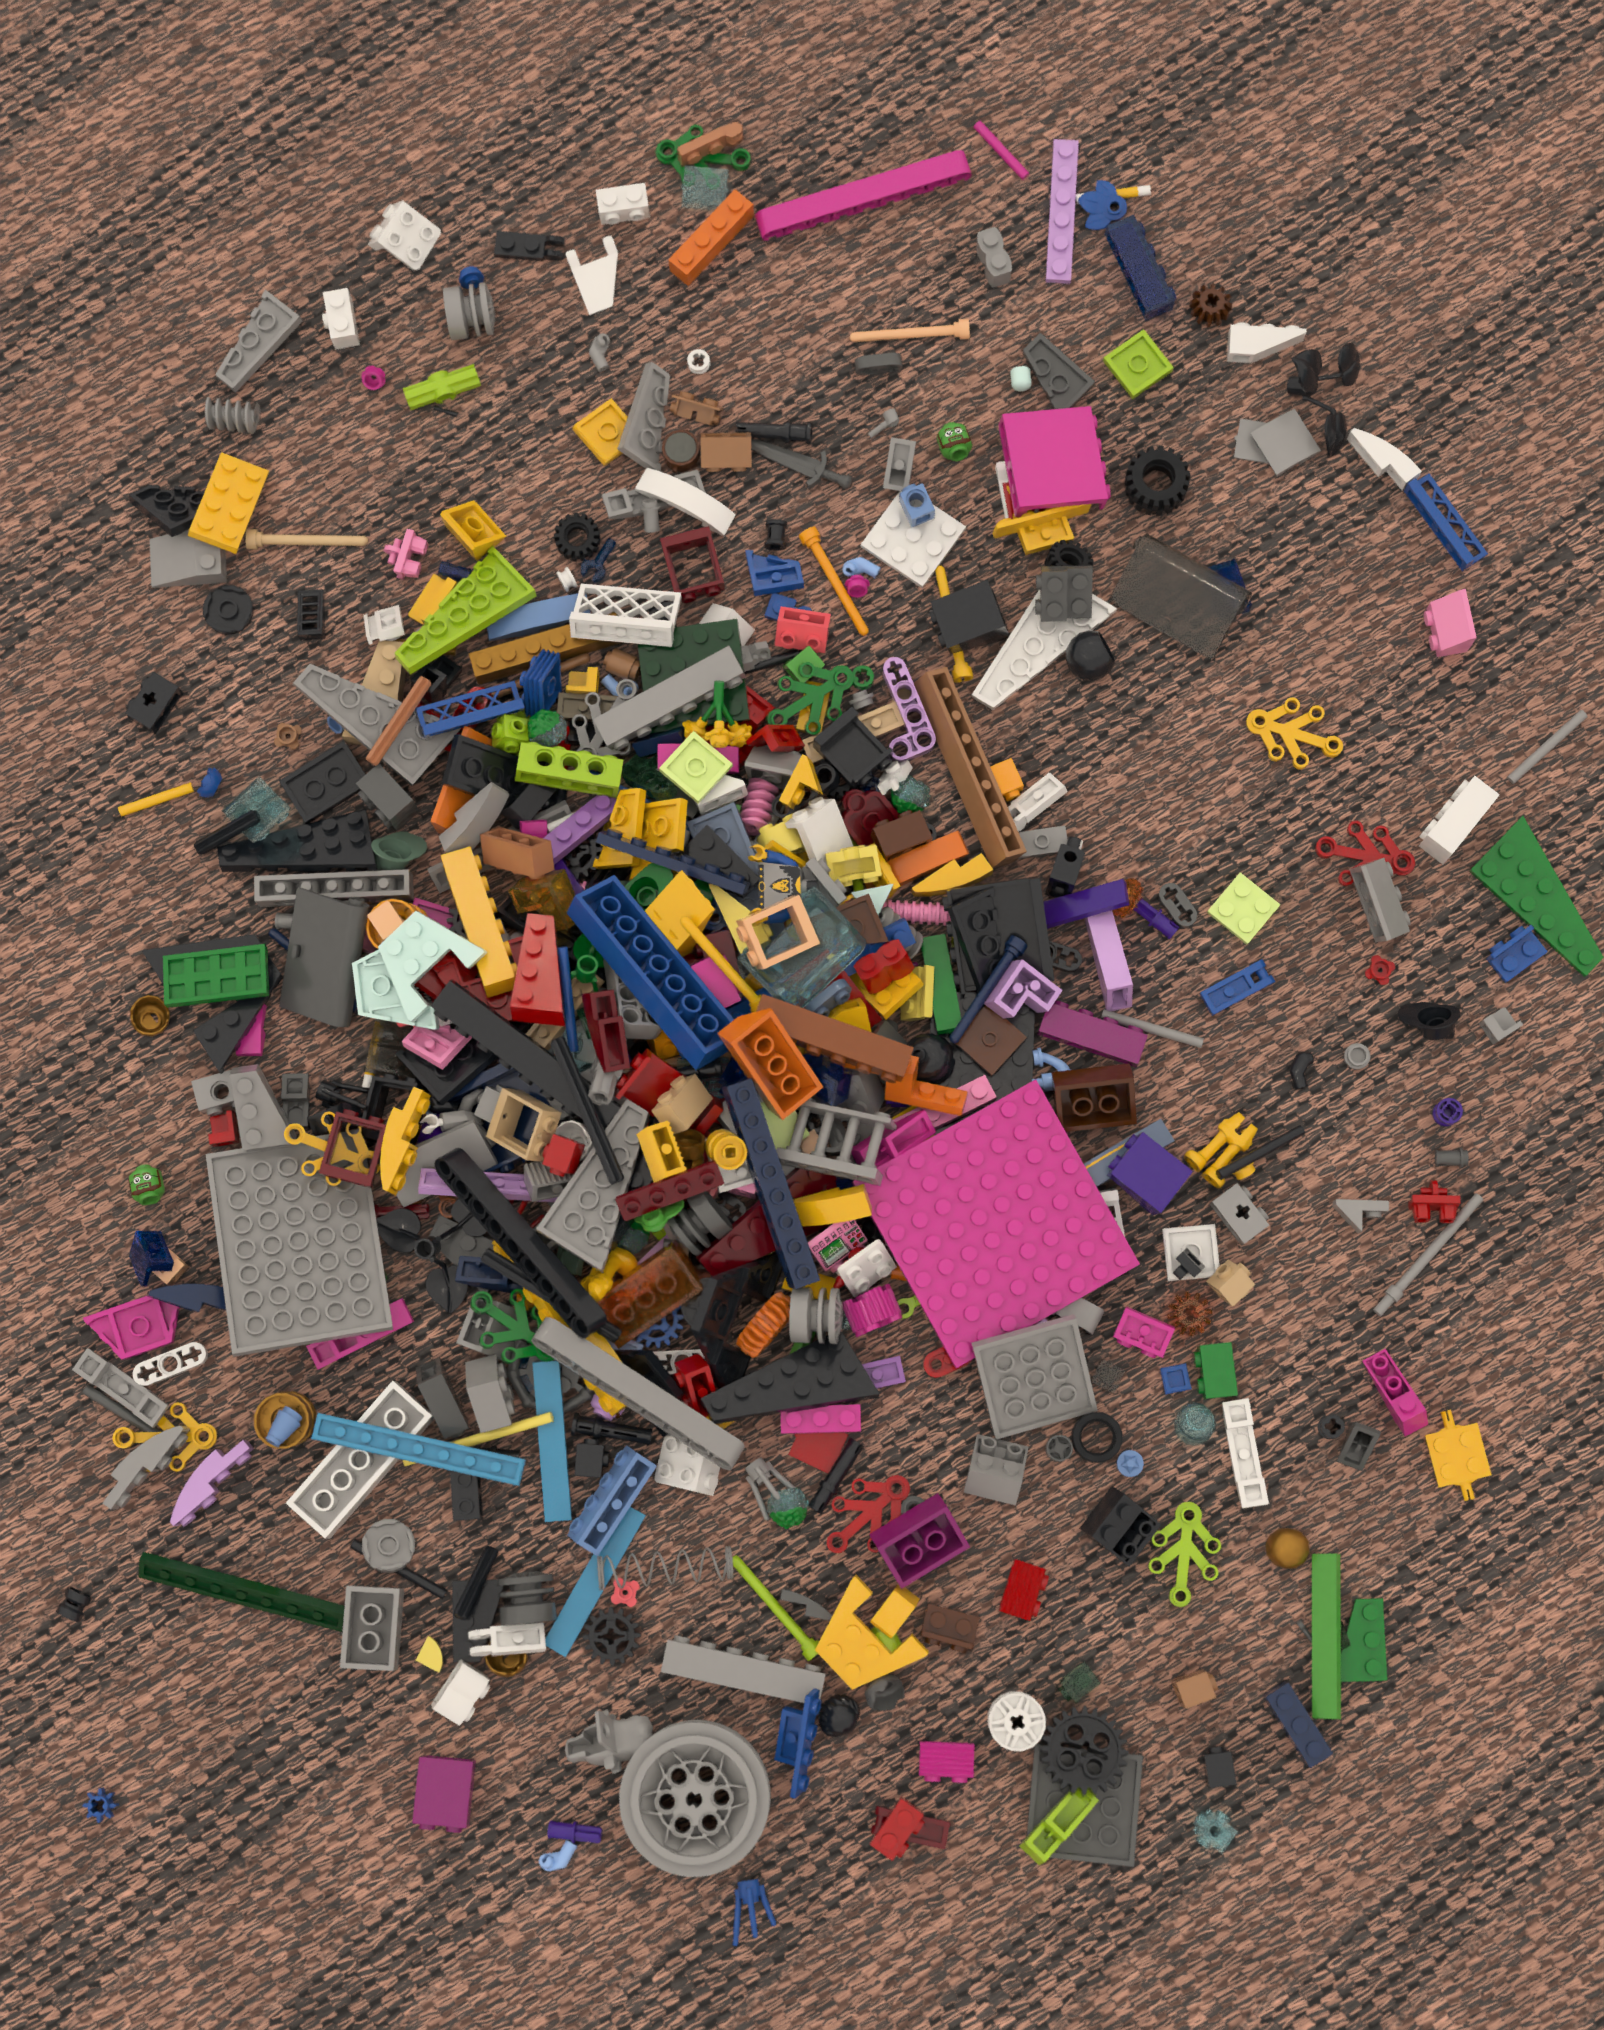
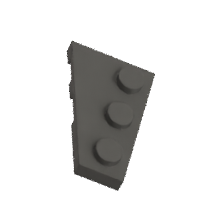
M1041 333L1023 349L1026 361L1054 409L1073 408L1095 385V381Z

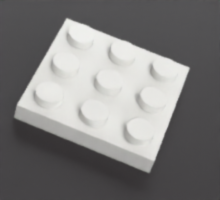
M898 493L861 543V548L923 589L936 568L940 566L964 533L966 526L933 505L935 508V518L911 528L899 502ZM916 499L910 502V505L913 507H920L923 504L920 500Z

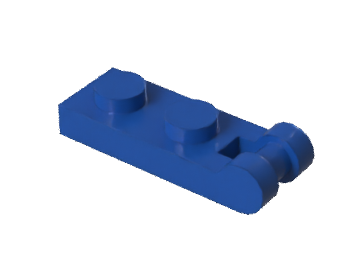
M1263 959L1200 992V996L1212 1016L1275 983L1273 976L1268 975ZM1256 973L1260 981L1254 983L1250 975Z

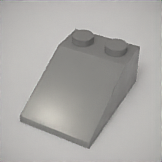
M189 530L174 537L166 534L151 538V587L226 583V550L189 537Z

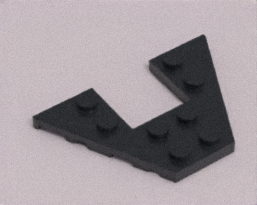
M255 934L146 949L142 952L164 985L163 956L258 945L261 942ZM269 955V996L236 1000V1003L193 1030L221 1074L225 1071L224 1067L234 1051H237L240 1047L242 1038L252 1028L256 1021L255 1017L263 1004L266 1005L270 999L272 990L278 986L283 978Z
M777 1252L709 1277L707 1285L702 1291V1299L698 1310L693 1316L691 1330L719 1389L745 1376L751 1357L748 1354L746 1355L741 1349L726 1342L743 1294L764 1303L773 1296L782 1272Z

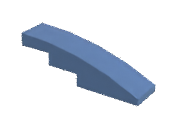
M578 594L546 599L520 606L486 628L489 641L539 633V630L564 626L565 623H570V614L574 612ZM590 609L582 613H590Z

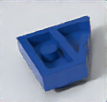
M745 550L754 596L804 588L803 576L798 561L783 560L769 554L768 557L754 555L752 550Z

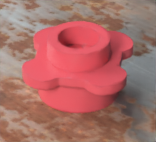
M618 1578L619 1583H620V1585L622 1586V1584H623V1579H622V1578ZM615 1580L613 1582L615 1590L611 1596L612 1603L616 1605L624 1603L628 1607L635 1606L637 1603L635 1598L636 1591L640 1588L639 1583L635 1580L631 1582L626 1581L624 1588L620 1589ZM623 1590H627L628 1594L623 1595Z

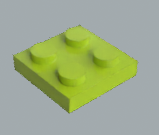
M1144 329L1103 357L1105 365L1132 399L1173 372L1174 369Z

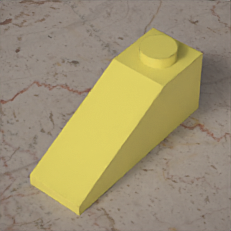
M710 883L708 885L739 952L746 958L749 950L746 943L742 942L737 934L736 928L738 924L736 921L748 916L751 911L719 886ZM762 922L756 927L752 926L762 949L773 944L770 937L774 934L769 924Z

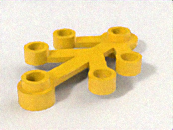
M1288 698L1284 705L1269 712L1262 709L1252 711L1246 719L1247 728L1251 733L1261 736L1268 750V757L1274 762L1282 759L1284 749L1281 745L1275 743L1271 732L1281 736L1293 759L1292 764L1298 770L1306 768L1309 758L1300 751L1295 740L1321 748L1323 754L1330 758L1337 757L1343 749L1341 739L1336 736L1324 738L1299 730V728L1312 722L1317 723L1322 720L1324 709L1321 706H1313L1308 713L1285 724L1275 722V720L1286 714L1293 715L1297 713L1300 708V702L1296 698ZM1290 702L1294 703L1296 709H1289L1287 704ZM1312 711H1319L1321 716L1319 718L1313 717ZM1262 718L1264 724L1257 725L1255 719ZM1329 742H1335L1337 749H1331L1328 745ZM1272 750H1279L1281 755L1279 757L1273 756ZM1302 757L1305 760V764L1299 765L1296 762V758Z
M325 1112L321 1116V1123L327 1127L330 1134L333 1123L330 1125L326 1124L324 1117L330 1114L335 1118V1114L333 1112ZM296 1123L290 1124L284 1130V1138L289 1144L304 1143L325 1152L328 1141L305 1133V1129L301 1125ZM347 1124L345 1127L346 1134L353 1138L358 1153L347 1149L340 1132L331 1165L344 1159L354 1163L344 1169L368 1175L369 1168L364 1167L363 1161L366 1158L372 1160L374 1151L368 1150L361 1134L362 1127L358 1126V1132L351 1134L349 1132L351 1124ZM292 1129L299 1131L297 1139L290 1138L289 1132ZM323 1157L314 1161H305L301 1165V1172L305 1176H313L320 1170ZM307 1163H311L314 1166V1171L310 1174L304 1171V1166ZM378 1165V1169H377L376 1174H377V1173L379 1172V1170H380V1166H379V1165ZM325 1177L326 1182L331 1186H336L341 1182V1180H338L336 1183H331L329 1177Z
M177 1402L170 1407V1414L172 1417L180 1419L190 1429L186 1434L188 1436L186 1442H190V1444L179 1456H173L169 1464L171 1470L180 1472V1470L185 1469L186 1462L199 1449L207 1450L213 1447L218 1435L212 1425L207 1423L199 1424L187 1412V1407L183 1403ZM178 1405L183 1408V1412L179 1416L174 1413V1408ZM164 1415L157 1423L163 1431L175 1427ZM121 1427L114 1432L113 1443L118 1448L127 1449L132 1447L134 1443H144L161 1432H134L131 1428ZM204 1431L209 1434V1438L205 1442L200 1439V1434ZM124 1433H128L130 1436V1440L127 1443H123L121 1440V1436ZM179 1458L182 1461V1466L176 1469L173 1466V1462Z

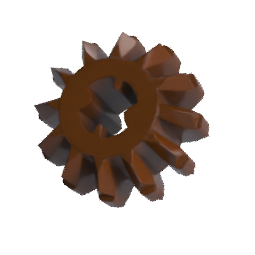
M1214 283L1211 284L1210 289L1203 284L1200 291L1195 290L1192 295L1193 299L1189 303V307L1192 308L1191 316L1198 317V325L1204 320L1207 321V328L1211 327L1212 321L1219 326L1222 320H1227L1229 318L1228 312L1232 310L1233 306L1229 302L1231 299L1230 294H1223L1224 286L1217 290Z

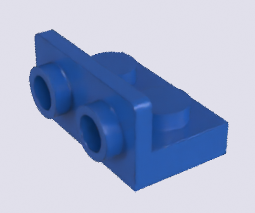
M1532 925L1526 929L1520 926L1510 934L1512 939L1506 944L1500 941L1489 949L1492 954L1486 960L1505 983L1548 952L1533 934L1534 927Z

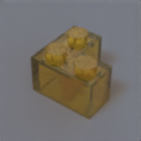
M565 869L546 873L541 879H530L529 876L523 877L508 890L517 913L539 909L541 915L554 916L556 931L569 929L575 924L567 914L575 892Z

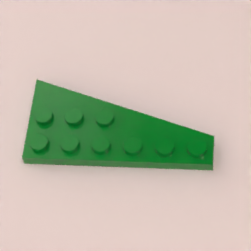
M1522 816L1469 872L1528 926L1532 925L1534 931L1581 975L1586 977L1604 957L1524 816Z

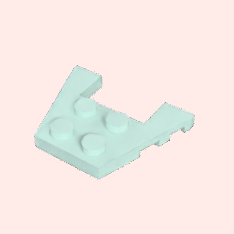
M415 911L378 946L410 1022L416 1021L430 1007L428 1002L415 989L414 984L450 950L469 969L487 954L485 949L457 935L419 911Z
M379 949L352 963L358 1015L432 1030L439 1029L438 1017L434 1014L435 1009L431 1006L416 1021L410 1022Z

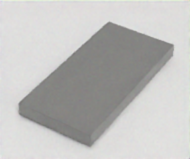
M475 1119L416 1144L415 1146L418 1147L416 1151L417 1158L414 1164L409 1166L405 1175L406 1182L403 1188L397 1192V1197L404 1208L430 1196L418 1193L421 1168L435 1169V1160L455 1148L463 1149L482 1171L497 1165L498 1161Z

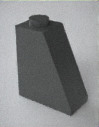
M439 1356L416 1367L417 1385L444 1439L449 1437L456 1438L469 1428L468 1420Z

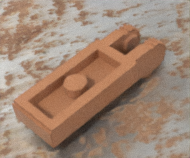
M729 123L679 146L677 150L681 166L696 164L702 157L710 153H719L726 145L734 147L740 142L742 143L743 128L741 123Z

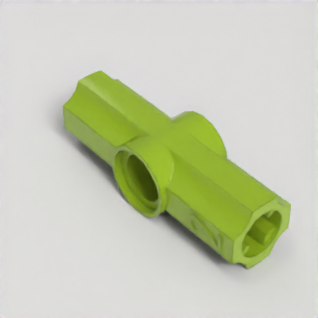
M472 364L451 372L445 370L435 372L428 377V380L405 387L403 391L410 410H414L434 402L442 404L443 400L449 398L453 400L457 394L480 387L481 383L475 366Z

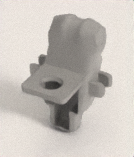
M608 1710L596 1711V1723L586 1727L581 1735L566 1741V1758L571 1763L588 1762L592 1765L604 1766L607 1770L611 1769L613 1774L622 1770L621 1762L629 1761L637 1749L652 1736L653 1725L648 1716L635 1715L628 1719L616 1720L615 1714H610Z

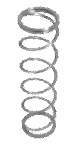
M731 1546L725 1547L726 1564L723 1577L720 1575L711 1549L706 1547L702 1554L698 1579L694 1575L687 1553L681 1549L677 1556L672 1582L662 1555L656 1551L652 1558L647 1584L636 1556L631 1553L627 1560L622 1586L619 1583L611 1558L608 1555L604 1559L602 1556H598L599 1590L605 1589L603 1569L606 1558L610 1562L617 1585L620 1589H623L626 1583L631 1556L635 1559L644 1586L648 1587L652 1577L656 1554L661 1559L668 1582L673 1585L677 1575L681 1552H684L692 1577L698 1583L701 1578L704 1556L707 1550L711 1554L719 1579L723 1581L727 1572V1579L732 1580L733 1561Z

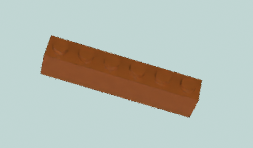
M762 994L756 1012L771 1008L795 1045L805 1048L806 1053L818 1057L820 1054L831 1057L830 1061L839 1065L848 1063L856 1066L855 1069L864 1074H870L871 1072L879 1074L882 1080L889 1083L902 1081L914 1047Z

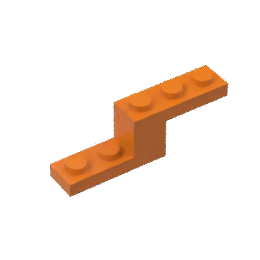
M911 1055L901 1082H886L884 1100L962 1116L968 1091L917 1081L919 1057ZM835 1063L836 1066L856 1070V1066L850 1065L848 1063H846L845 1065H839Z

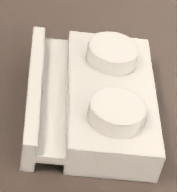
M399 605L375 611L374 616L368 617L367 614H364L365 631L369 645L373 644L372 640L379 638L380 641H393L405 635Z

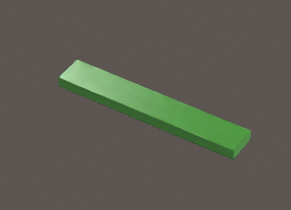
M1312 1554V1719H1341L1340 1554Z

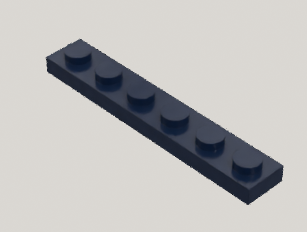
M608 828L607 831L598 833L596 843L677 872L683 870L688 876L741 895L748 892L750 882L745 881V876L735 872H730L729 875L720 872L721 868L716 865L706 863L703 866L695 863V858L681 854V857L672 855V850L662 846H657L656 849L647 846V841L637 837H632V840L622 837L623 833L615 829Z

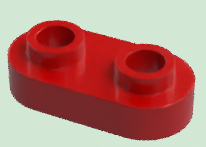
M944 1347L930 1352L925 1357L923 1368L930 1377L940 1378L967 1366L972 1360L955 1368ZM933 1360L941 1362L942 1366L940 1369L935 1370L932 1368L931 1363Z

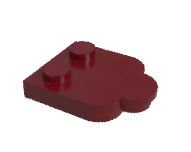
M851 789L845 793L842 799L844 812L841 816L850 838L857 846L873 844L870 834L873 828H875L874 825L885 819H888L889 822L898 819V812L886 797L878 791L868 790L862 792L858 789Z

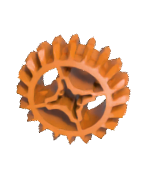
M782 1292L774 1294L740 1333L736 1344L746 1355L748 1354L752 1358L759 1356L789 1322L791 1298Z

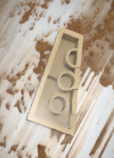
M379 640L362 686L402 702L406 670L396 660L395 652L404 642ZM344 729L342 738L346 744L363 745Z

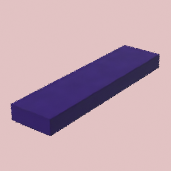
M1124 879L1043 902L1047 929L1130 905L1127 884Z

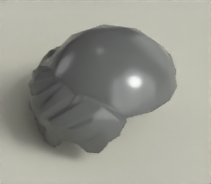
M886 1674L873 1680L865 1690L864 1695L871 1709L885 1712L886 1710H893L897 1701L904 1699L905 1690L902 1681L897 1676Z

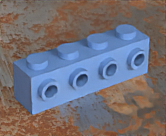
M626 1445L615 1456L614 1464L609 1472H606L600 1479L599 1487L594 1495H591L586 1500L584 1510L579 1517L573 1520L567 1535L577 1544L598 1557L657 1465Z

